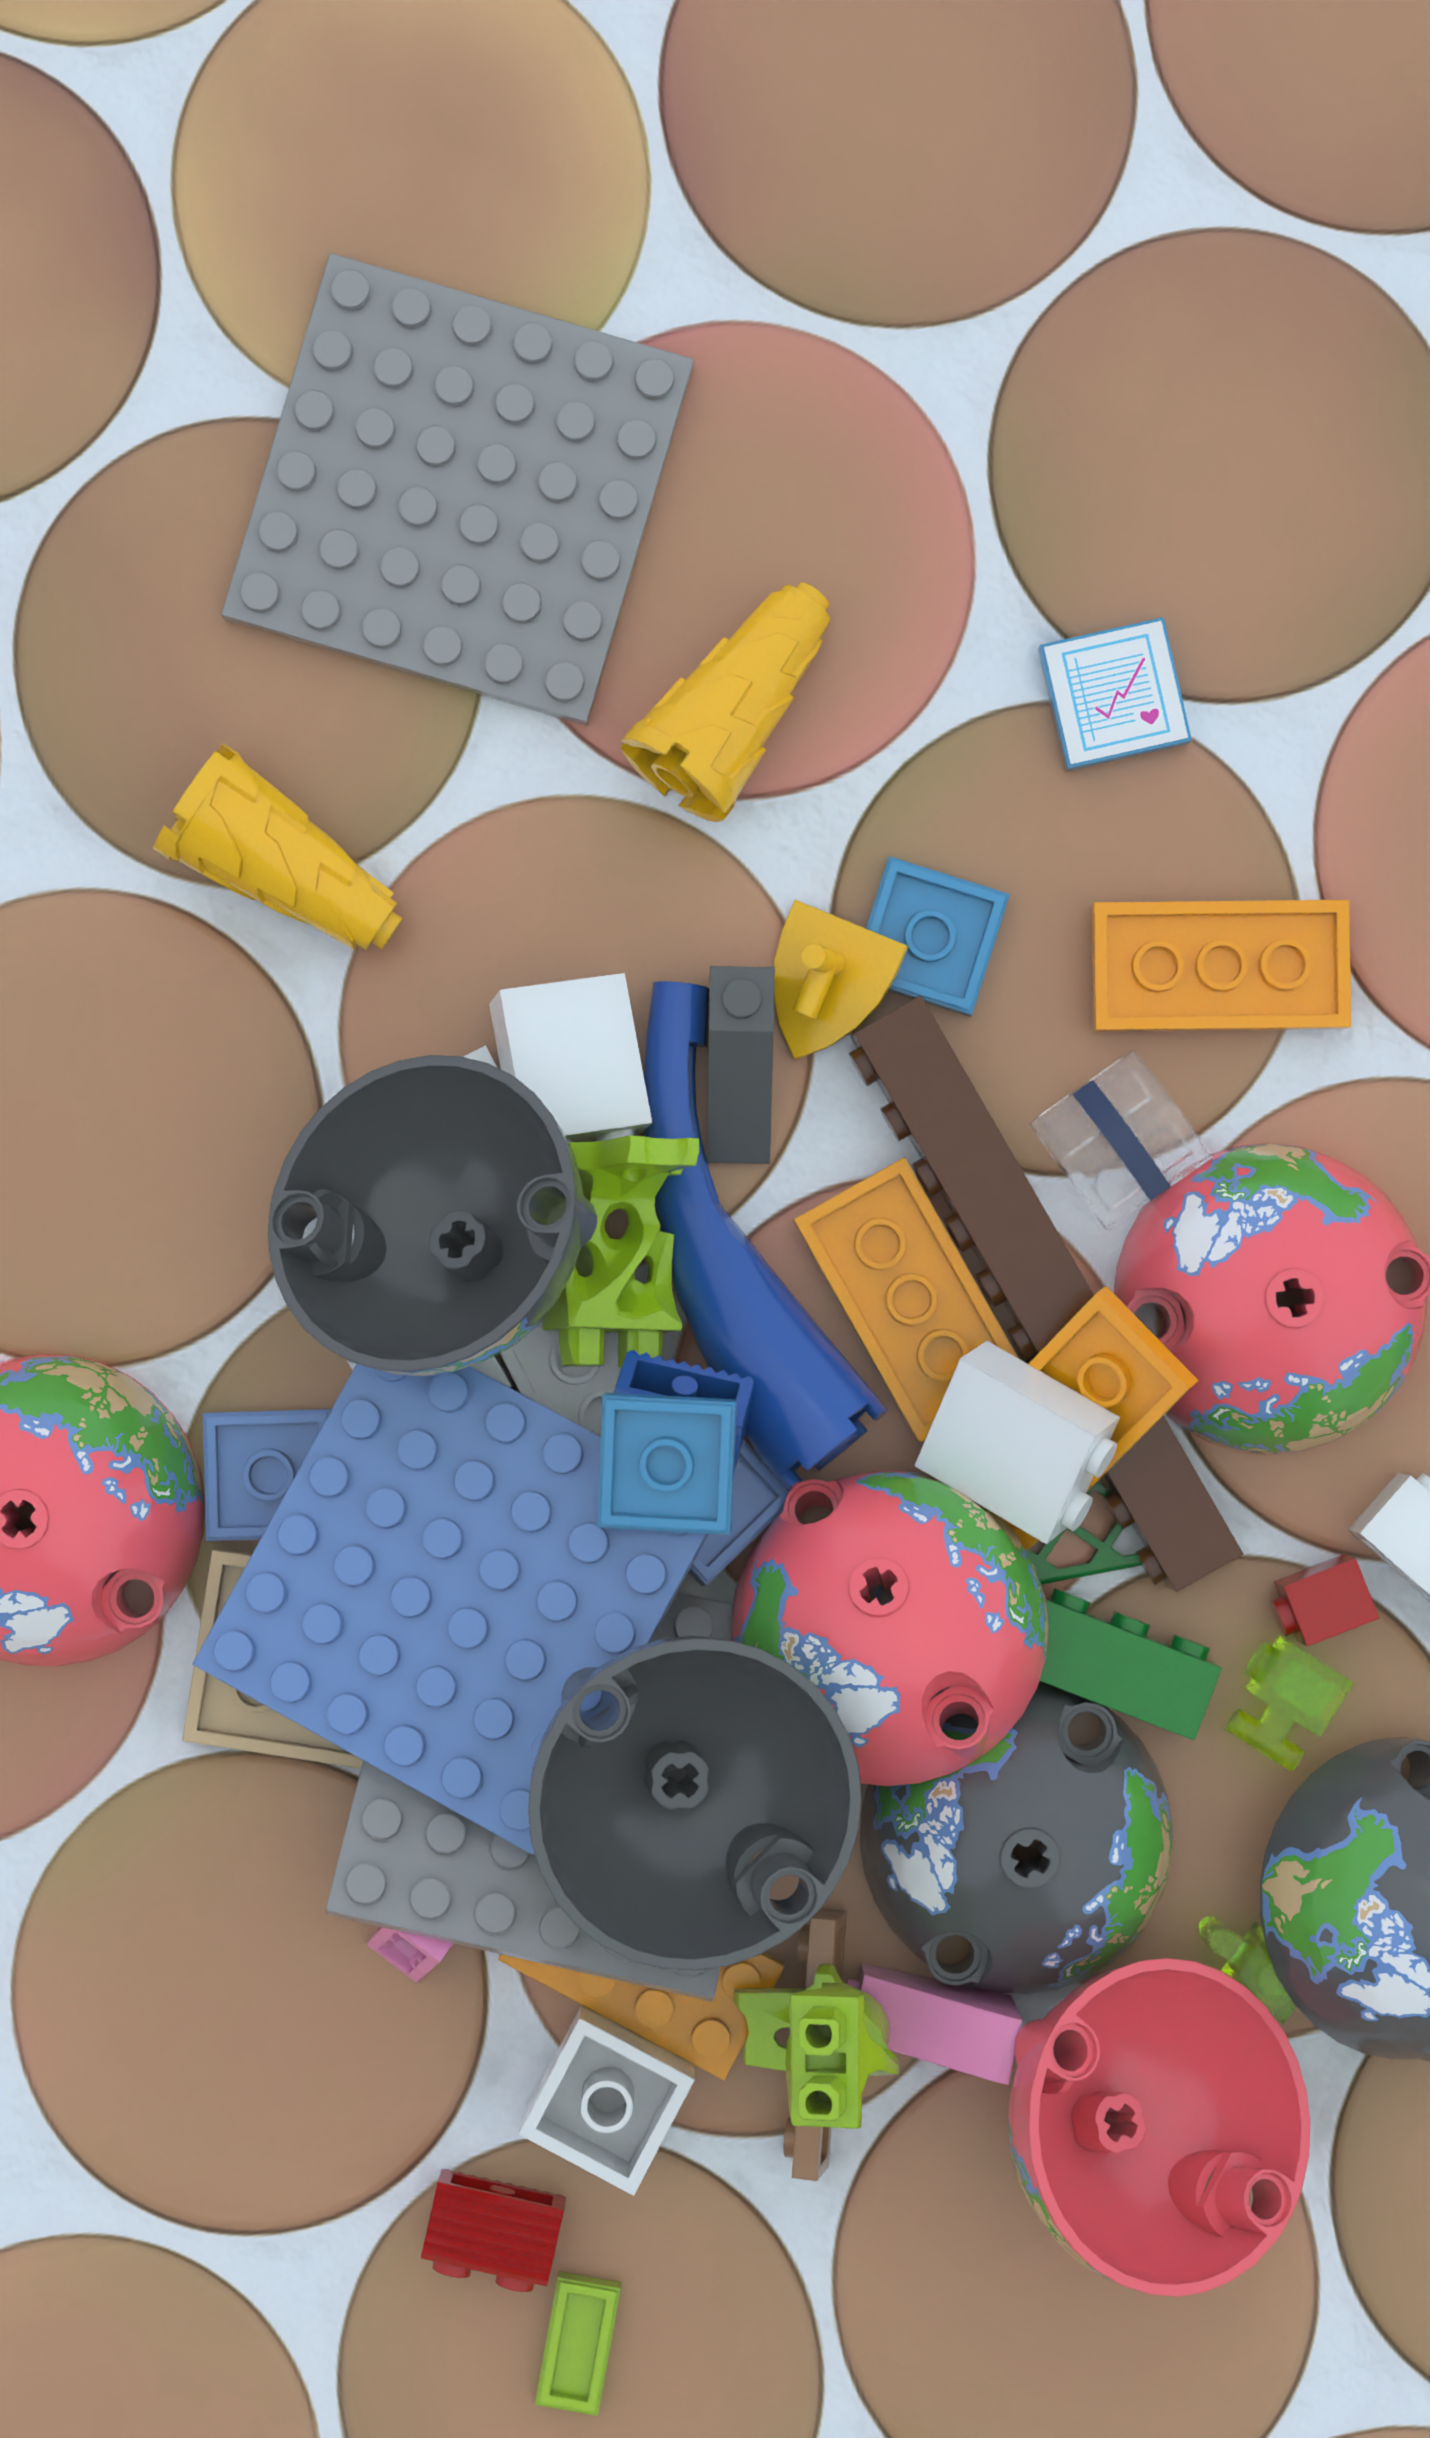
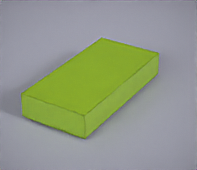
M558 2271L535 2405L598 2416L621 2282Z

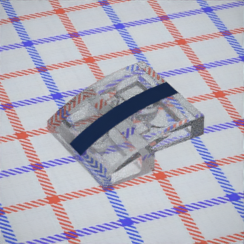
M1134 1050L1124 1055L1029 1122L1062 1173L1070 1178L1102 1227L1108 1231L1213 1158L1175 1102Z

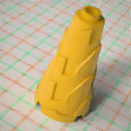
M800 582L796 587L784 585L779 591L772 592L729 639L723 637L686 680L680 677L641 721L636 722L620 742L624 743L620 748L634 769L664 796L667 795L670 789L685 796L678 805L679 807L708 821H723L733 809L736 798L767 748L763 747L764 743L795 698L791 693L823 642L820 638L830 624V616L826 611L829 607V602L826 597L816 588L804 582Z
M225 743L221 744L219 751L216 750L211 755L173 809L172 813L175 814L176 823L171 829L164 825L153 845V850L167 860L179 861L244 897L258 900L281 914L310 924L353 950H356L358 946L367 950L371 943L382 950L403 919L393 912L398 903L391 899L394 894L391 890L357 865L328 834L308 820V815L247 765L241 758V753Z

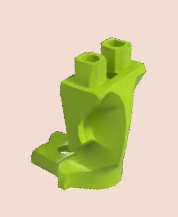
M629 1135L596 1142H568L575 1155L582 1183L583 1196L593 1204L596 1211L597 1227L592 1238L580 1249L571 1277L557 1303L542 1320L543 1330L559 1331L562 1366H603L604 1333H618V1367L622 1368L626 1352L634 1349L639 1355L647 1352L651 1358L661 1356L663 1333L681 1331L683 1324L677 1312L672 1292L674 1234L660 1231L661 1226L655 1212V1197L667 1176L681 1175L684 1168L696 1166L699 1155V1138L664 1139ZM621 1209L628 1215L626 1232L619 1239L609 1238L605 1231V1221L611 1212ZM643 1259H645L648 1265L647 1281L644 1284L635 1279V1270Z
M820 1964L815 1973L814 1984L809 1988H736L734 1990V2004L746 2017L749 2031L746 2043L743 2045V2062L748 2066L786 2071L788 2107L792 2125L861 2128L862 2092L869 2076L899 2074V2060L887 2047L890 2023L882 2005L869 1993L842 1982L833 1964ZM790 2028L787 2047L781 2045L776 2039V2032L779 2029Z

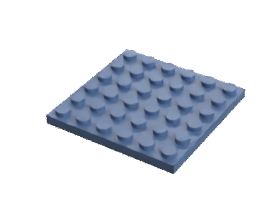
M356 1364L192 1665L534 1856L528 1814L531 1773L541 1739L557 1709L561 1706V1692L566 1680L574 1672L583 1668L600 1667L629 1649L651 1643L709 1534L598 1528L601 1437L470 1366L449 1373L412 1376L395 1375ZM602 1690L591 1692L581 1702L580 1715L585 1718L598 1715L612 1702V1694Z

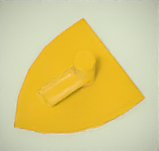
M794 900L782 929L774 958V1000L779 1026L794 1059L829 1048L858 1029L882 1003L898 974L909 946Z

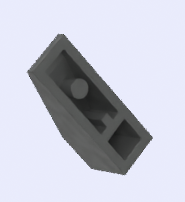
M710 966L707 1163L770 1164L775 967Z

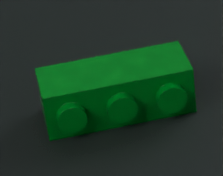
M1054 1588L1051 1599L1045 1597L1049 1631L1046 1660L1039 1681L1195 1741L1222 1670L1220 1666L1206 1659L1210 1648L1175 1634L1170 1645L1147 1637L1150 1628L1149 1624L1114 1611L1110 1622L1087 1613L1090 1605L1089 1601Z

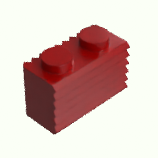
M441 2169L421 2259L434 2261L433 2270L450 2277L467 2278L470 2276L471 2270L496 2275L495 2283L512 2291L530 2292L533 2290L534 2284L547 2287L566 2197L561 2194L541 2192L537 2189H528L524 2186H515L498 2180L491 2181L487 2178H478L462 2172Z

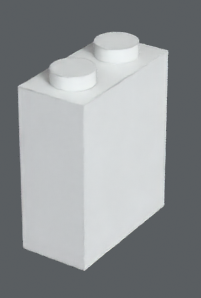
M625 973L498 991L490 1002L489 1007L500 1068L513 1075L538 1096L554 1116L568 1142H594L629 1135H640L652 1124Z
M986 1341L960 1358L914 1466L945 1485L961 1492L972 1501L1041 1542L1048 1544L1066 1528L1075 1531L1086 1517L1093 1501V1497L1086 1494L1093 1476L1100 1477L1114 1457L1117 1443L1110 1439L1120 1417L991 1342Z

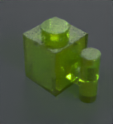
M1278 1635L1273 1645L1264 1642L1258 1648L1245 1671V1674L1251 1678L1245 1689L1269 1706L1259 1721L1238 1708L1229 1719L1225 1730L1292 1772L1304 1755L1302 1748L1285 1738L1294 1722L1321 1737L1354 1685V1682Z
M1208 1916L1203 1918L1198 1926L1199 1935L1215 1954L1221 1955L1228 1960L1221 1971L1248 1988L1268 2008L1274 2018L1284 2025L1297 2006L1293 2003L1276 1975L1266 1949L1262 1925L1255 1921L1243 1938L1224 1925L1217 1917Z

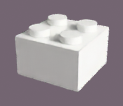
M581 2005L522 2116L518 2134L634 2196L695 2081V2065Z

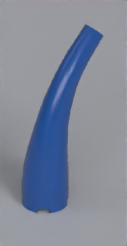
M653 982L644 1066V1080L652 1124L645 1129V1137L664 1139L699 1138V1155L696 1166L684 1168L681 1175L667 1176L655 1197V1212L661 1226L660 1231L674 1234L672 1257L673 1282L679 1301L708 1368L711 1367L716 1373L724 1370L728 1375L737 1373L741 1379L747 1376L753 1379L754 1386L745 1435L756 1453L789 1492L796 1484L803 1481L796 1473V1469L803 1465L807 1471L814 1466L820 1471L867 1432V1429L859 1421L866 1412L873 1420L877 1421L888 1412V1409L807 1313L727 1211L720 1205L704 1153L696 1109V1047H705L709 988L682 982Z

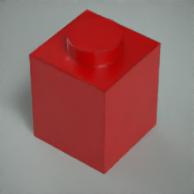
M1349 1555L1337 1556L1274 1581L1279 1598L1271 1600V1606L1279 1627L1285 1636L1294 1633L1296 1640L1307 1647L1379 1619L1356 1558Z

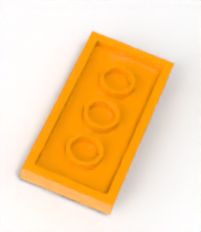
M1349 900L1094 902L1091 905L1093 1032L1348 1029L1351 1027Z
M905 1157L793 1219L919 1443L925 1440L961 1357L984 1342L989 1341L1018 1358Z
M1107 1286L1098 1291L1029 1363L1030 1366L1120 1417L1110 1439L1117 1443L1114 1457L1100 1477L1093 1476L1087 1492L1199 1381ZM1004 1520L1018 1536L1026 1551L1039 1541Z
M766 1952L729 1966L720 1967L713 2001L710 2002L500 1954L498 1958L499 1961L724 2081L749 2034L746 2017L734 2004V1990L736 1988H774L785 1967L783 1961Z

